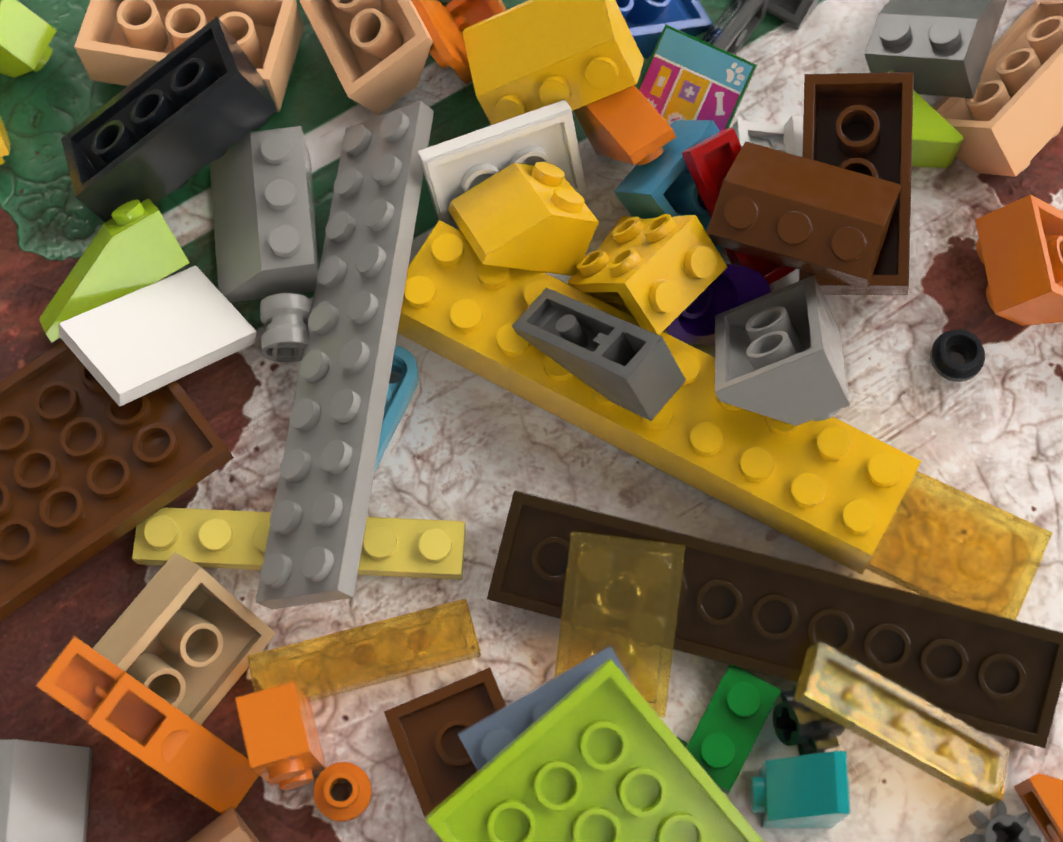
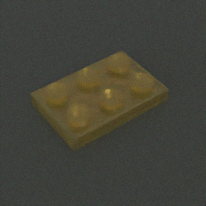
M916 471L866 569L920 595L1017 619L1050 541L1052 532Z
M572 531L554 677L605 647L611 646L637 691L659 717H665L686 545Z

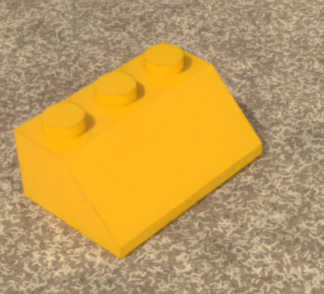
M528 0L465 28L462 32L476 97L491 125L564 99L572 111L636 85L644 62L615 0Z

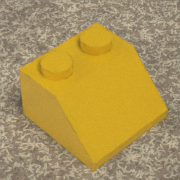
M514 162L453 199L448 208L449 213L482 264L573 276L579 271L577 264L585 257L599 223L584 203V198L574 190L564 177L565 173L557 166L547 162H536L535 166Z

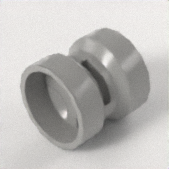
M280 293L268 296L261 301L260 319L267 326L266 331L261 336V353L263 357L276 362H297L302 360L304 347L309 345L307 325L312 309V301L308 297L294 293Z

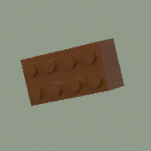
M914 72L805 74L802 157L902 185L868 290L799 270V281L814 275L823 295H908Z

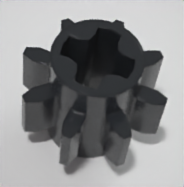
M816 681L794 685L793 690L780 693L782 702L777 704L773 711V727L778 739L784 745H798L799 756L823 753L827 749L839 746L836 737L840 736L845 729L846 715L842 703L833 693L821 695L819 683Z

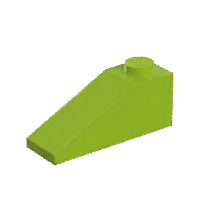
M149 198L143 202L139 200L129 201L113 211L111 214L113 219L102 225L48 304L39 321L51 343L60 338L59 323L158 282L190 263L162 214Z

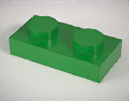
M729 664L686 747L720 790L727 795L731 791L781 692V689Z

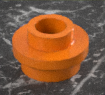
M334 763L326 767L317 777L313 790L314 801L320 812L331 820L338 822L354 820L362 815L370 804L372 798L371 781L364 770L353 763ZM340 781H348L352 784V794L345 801H336L332 797V789Z

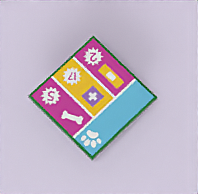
M665 24L638 86V90L669 125L674 120H713L721 131L730 127L757 65Z

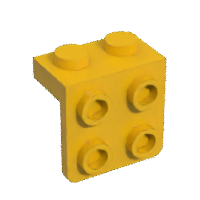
M664 214L657 218L639 219V217L635 216L616 226L612 231L614 238L602 249L589 253L577 264L579 271L568 280V285L582 292H618L639 326L660 335L727 268V265L696 215L671 217L670 214Z

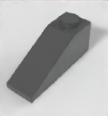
M547 287L512 325V328L519 336L606 399L650 421L653 420L686 381L663 337Z

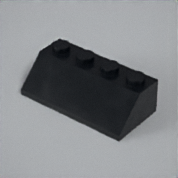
M218 17L211 20L61 138L75 197L104 222L113 219L111 216L113 211L129 201L139 200L143 202L149 198L155 205L172 191L179 190L187 183L190 177L211 161L220 159L228 151L229 147L250 131L262 127L268 118L277 111L266 82Z

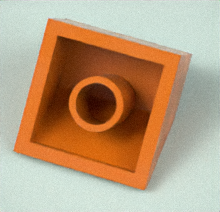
M1030 194L975 219L979 239L976 241V250L980 260L985 265L989 284L986 288V298L995 315L1021 326L1063 322V211Z

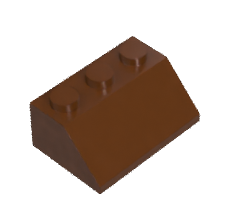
M745 141L723 181L706 233L714 245L868 290L902 185Z

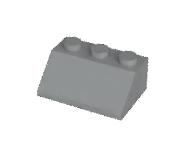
M296 126L250 132L229 148L220 159L209 164L218 289L230 303L263 299L280 293L302 294L315 292L317 272L321 261L311 160L302 127Z
M814 275L715 315V393L721 402L795 426L811 420H826L837 414L840 409L850 406L839 327Z
M17 739L0 740V842H86L92 748Z

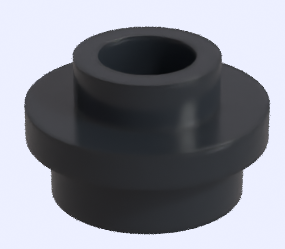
M960 329L951 330L941 334L935 340L930 351V360L935 371L943 378L950 381L963 382L972 379L980 372L985 362V351L981 341L973 333ZM948 353H960L964 357L965 363L959 364L952 361L948 357Z

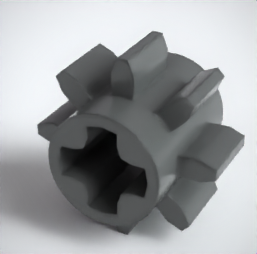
M999 801L992 805L991 819L978 810L971 813L968 818L976 829L973 834L960 839V842H995L997 839L995 832L1002 829L1008 835L1005 842L1042 841L1040 837L1030 835L1029 829L1025 825L1030 814L1025 812L1016 817L1008 815L1004 801Z

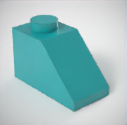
M830 751L766 760L759 769V777H751L750 779L752 813H761L762 828H832L850 814L846 751Z

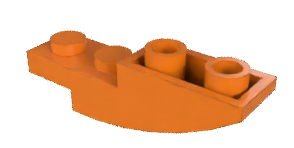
M75 636L72 637L36 684L38 688L83 718L92 727L221 814L230 807L236 809L259 776L250 768L248 758Z

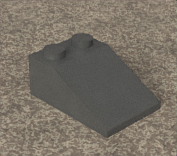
M890 0L879 13L864 52L870 73H882L891 70L894 72H914L913 90L918 94L974 99L1007 0Z

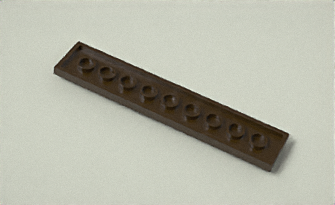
M518 490L513 492L487 600L802 684L816 681L819 683L820 689L1045 749L1063 683V631Z

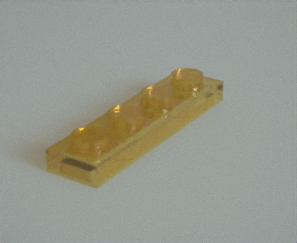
M462 599L248 655L247 660L254 692L294 681L308 701L312 702L481 656V651L467 599Z
M821 641L807 649L794 697L795 700L985 806L1002 801L1011 753L1010 748Z

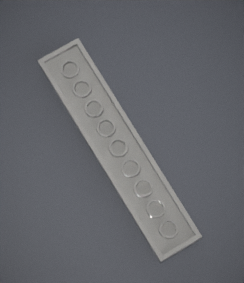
M421 100L346 128L342 141V152L337 178L334 183L329 220L325 230L326 235L320 267L317 272L313 304L308 319L309 345L304 347L302 361L299 366V377L293 408L290 413V424L283 460L280 465L279 482L274 508L270 517V529L264 560L260 570V581L255 602L269 609L354 598L424 175L418 151L428 148L434 111Z

